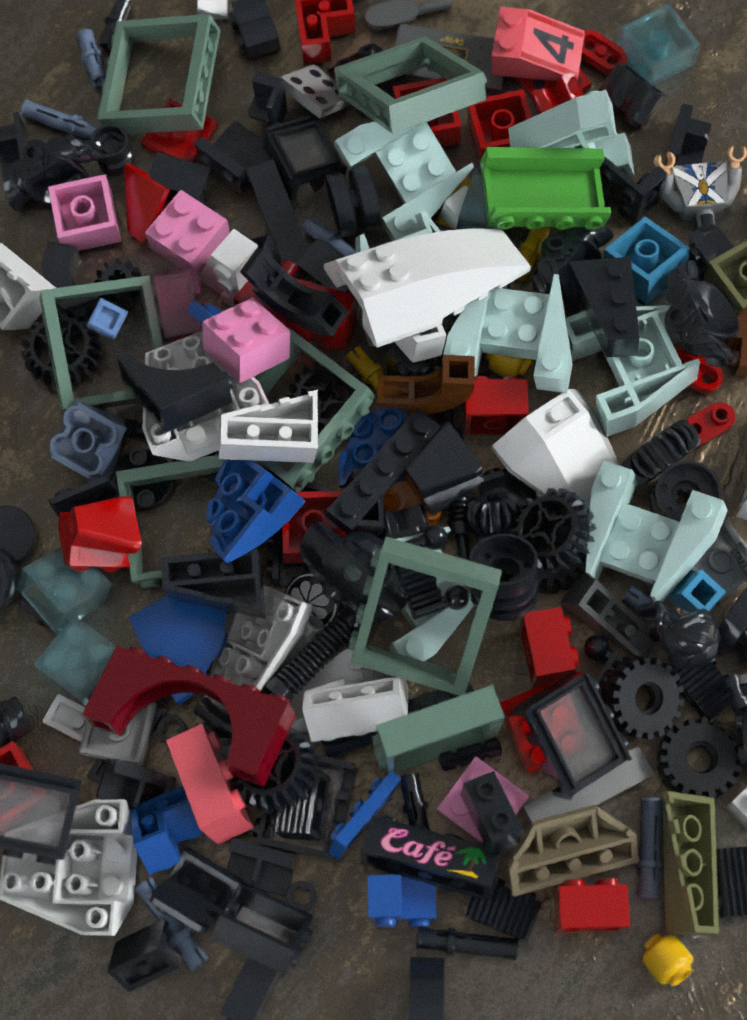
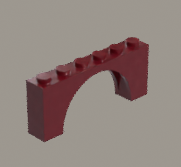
M116 646L82 713L93 727L121 736L135 715L158 699L179 693H196L208 696L222 704L230 716L232 744L226 766L235 777L261 786L265 785L296 717V713L286 697L277 693H272L271 696L260 693L259 689L243 683L242 686L232 684L228 678L219 674H214L213 677L205 675L200 669L191 665H185V667L177 666L172 660L159 655L157 658L147 656L143 650L133 646L129 649Z

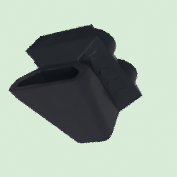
M449 422L440 426L402 473L404 479L432 515L438 511L446 510L451 502L463 494L471 493L478 484L484 481L480 475L483 471L480 462Z

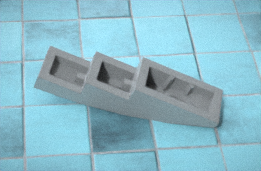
M638 746L628 751L632 760H627L574 794L571 800L555 797L553 792L550 791L521 809L531 824L532 821L587 806H598L650 779L655 774Z

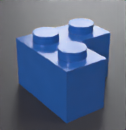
M183 786L139 803L137 807H130L134 846L149 875L167 870L181 862L178 843L186 839L196 838L203 833L199 829Z
M401 875L367 876L368 918L370 922H376V928H395L396 921H410V927H429L430 920H436L435 885L410 878H402Z

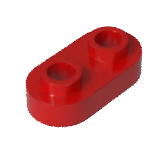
M585 30L581 59L606 75L610 74L617 62L626 64L627 54L623 48L595 30ZM585 47H591V48H593V49H592V50H588V49H586Z
M676 350L682 364L695 359L700 361L697 379L687 387L703 394L714 393L720 388L724 379L721 367L707 365L704 358L692 356L686 350ZM702 377H708L711 383H704Z
M716 402L685 419L690 425H693L700 431L698 436L701 438V442L695 449L705 446L730 431L736 418L735 412L730 405ZM722 413L725 419L720 420L715 414Z

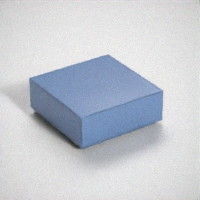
M100 298L86 327L115 340L128 311Z

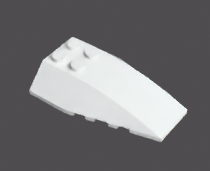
M461 229L422 234L392 241L324 264V270L336 288L347 285L362 307L363 328L376 348L437 327L443 323L444 317L449 314L457 315L464 310V306L475 299L479 302L488 296V291L495 287L500 289L531 269L529 263L502 229Z

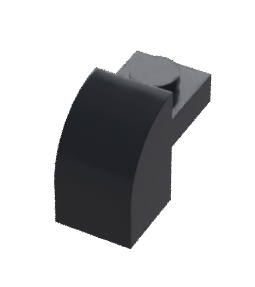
M719 226L705 236L699 229L688 235V246L690 247L688 261L694 260L697 262L699 278H703L709 261L734 248Z

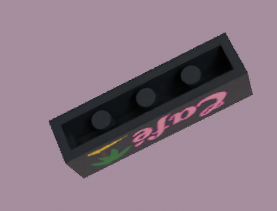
M376 815L371 817L360 849L361 865L490 901L501 858L499 851L489 854L483 842L472 843L463 840L455 834L448 833L443 835L433 832L423 825L411 826L401 823L391 816L379 817Z

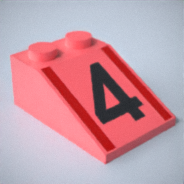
M500 7L492 51V75L558 82L561 76L573 72L578 79L585 31L529 9Z

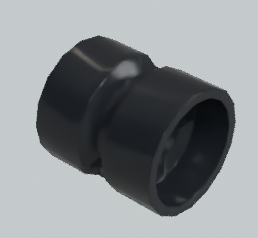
M105 124L93 132L91 142L99 145L105 157L97 159L100 170L111 177L125 175V164L130 163L134 165V155L126 131L119 125Z

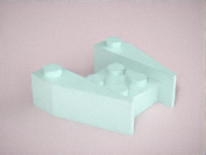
M606 90L588 92L586 95L573 98L508 128L510 147L603 148L604 156L630 178L635 177L630 144L625 133H616L613 105Z
M377 122L361 124L335 140L334 144L349 170L375 155L404 204L381 219V224L392 241L420 231L415 215L425 211L432 218L444 201L474 167L470 163L456 172L427 122L394 134Z
M554 274L550 294L495 287L488 291V296L479 302L475 299L466 304L448 333L443 355L475 356V377L478 375L482 353L536 360L533 375L536 389L567 393L573 364L559 275Z
M672 305L636 307L640 336L637 356L606 358L619 385L618 388L596 395L595 413L606 437L637 426L697 379L700 366L699 359L682 364L665 329L667 328L664 322L665 314ZM585 311L566 318L572 361L603 351Z
M603 460L591 488L590 511L595 516L591 522L595 524L597 529L589 533V535L594 537L595 542L587 543L589 554L586 557L585 572L591 579L598 580L603 567H607L654 584L650 597L654 602L658 600L664 602L716 540L728 511L726 505L721 499L692 490L680 522L629 505L638 483L635 473L632 469Z
M448 526V527H444V529H445V531H446V533H447V535H448V534L450 533L451 529L449 528V526ZM423 533L398 538L396 540L404 542L415 537L422 536ZM352 563L344 567L343 573L348 580L357 581L361 578L362 571ZM392 564L389 580L393 581L401 590L400 592L404 594L395 567ZM436 577L437 586L441 589V596H444L445 591L450 586L460 585L465 588L462 584ZM471 593L469 594L467 606L461 610H453L448 607L413 620L409 606L406 603L401 612L413 630L393 642L388 649L391 652L425 662L431 659L473 608Z

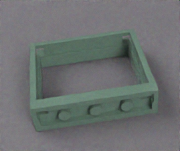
M200 14L117 21L115 33L112 35L111 54L107 60L106 79L102 85L101 104L97 110V120L101 125H119L127 134L203 130L220 36V29L211 15ZM195 37L182 107L120 111L133 42Z
M426 36L334 68L338 95L392 134L486 100L485 83L487 80L484 72ZM424 67H428L447 79V81L394 99L375 86L381 82Z
M149 275L40 291L39 300L61 415H64L65 411L73 405L75 399L103 409L140 402L129 390L81 398L73 397L56 302L141 290L152 350L167 345V342H162L160 331H164L162 314L157 313L155 302H158V291L156 284L151 285Z
M288 328L290 330V358L254 376L260 382L265 395L268 394L302 351L354 390V393L318 435V449L314 463L296 462L287 472L275 461H259L296 492H301L308 482L312 483L315 473L319 468L331 460L335 449L342 440H346L352 434L354 426L360 418L370 412L369 407L377 397L366 385Z
M219 455L201 457L191 462L177 461L116 471L119 496H131L135 508L134 486L218 473L225 459H219ZM140 548L135 554H128L132 582L137 585L141 584L142 589L160 586L159 581H162V570L145 572L142 549Z
M386 537L382 549L375 548L370 566L376 567L374 577L370 575L367 577L363 594L369 597L367 604H360L355 622L361 624L359 632L353 630L348 646L349 650L354 651L351 664L462 696L465 694L498 590L502 570ZM389 563L482 590L457 671L367 645Z
M493 685L376 725L377 735L372 738L374 755L379 769L386 768L387 774L390 771L399 773L439 759V755L443 752L451 750L453 753L456 752L457 748L479 742L482 744L486 740L497 738L504 720V714Z

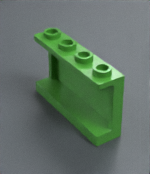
M486 147L480 161L487 227H498L499 229H510L512 227H527L528 229L556 227L561 230L571 227H585L589 230L604 227L611 215V208L604 205L599 169L605 159L603 148Z

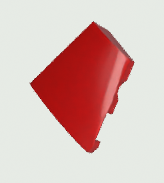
M126 163L124 173L127 230L142 243H148L145 232L161 214L170 189L150 179V174L130 163Z

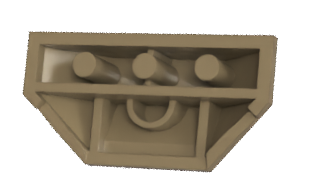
M596 805L532 821L508 864L511 894L515 897L564 883V880L579 879L637 863L639 858L636 833Z

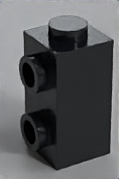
M492 771L463 783L461 797L488 853L491 854L499 851L502 854L516 848L518 842H520L523 828L495 772Z
M247 957L220 1014L227 1017L226 1020H258L281 972L275 971Z

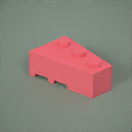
M199 724L166 740L199 829L218 845L253 829L254 827L245 809V802L240 796L241 793L238 789L234 790L233 788L234 783L231 779L234 776L226 766L227 760H223L219 752L222 749V744L215 731L210 732L203 724Z

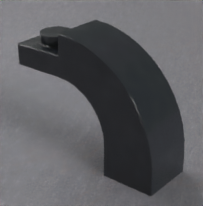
M48 241L42 261L43 278L56 288L75 286L76 276L82 262L77 248ZM93 296L57 301L56 308L63 316L66 311L72 318L77 315L82 322L87 319L90 320L100 298ZM104 299V300H106V301H108V302H110V303H112V304H114V305L120 307L119 302Z
M256 248L240 270V273L254 286L252 292L264 303L286 319L314 333L333 336L349 313L331 292L311 289L291 277L264 248Z
M411 957L409 1020H444V958Z

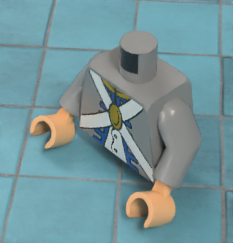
M734 146L729 147L727 150V157L731 160V165L729 166L727 161L674 166L675 156L671 152H667L668 162L664 166L661 162V155H656L654 158L655 166H660L668 173L661 195L662 199L674 211L679 213L682 220H697L698 229L701 232L712 231L716 228L714 218L723 216L725 208L732 205L739 191L742 167L739 165L747 156V150L744 146H742V153L738 159H735L732 155Z

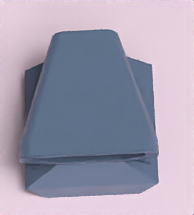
M75 399L73 405L64 413V423L59 433L51 439L48 454L54 460L88 479L95 476H107L112 481L118 462L122 437L127 429L125 426L126 421L101 407H93Z

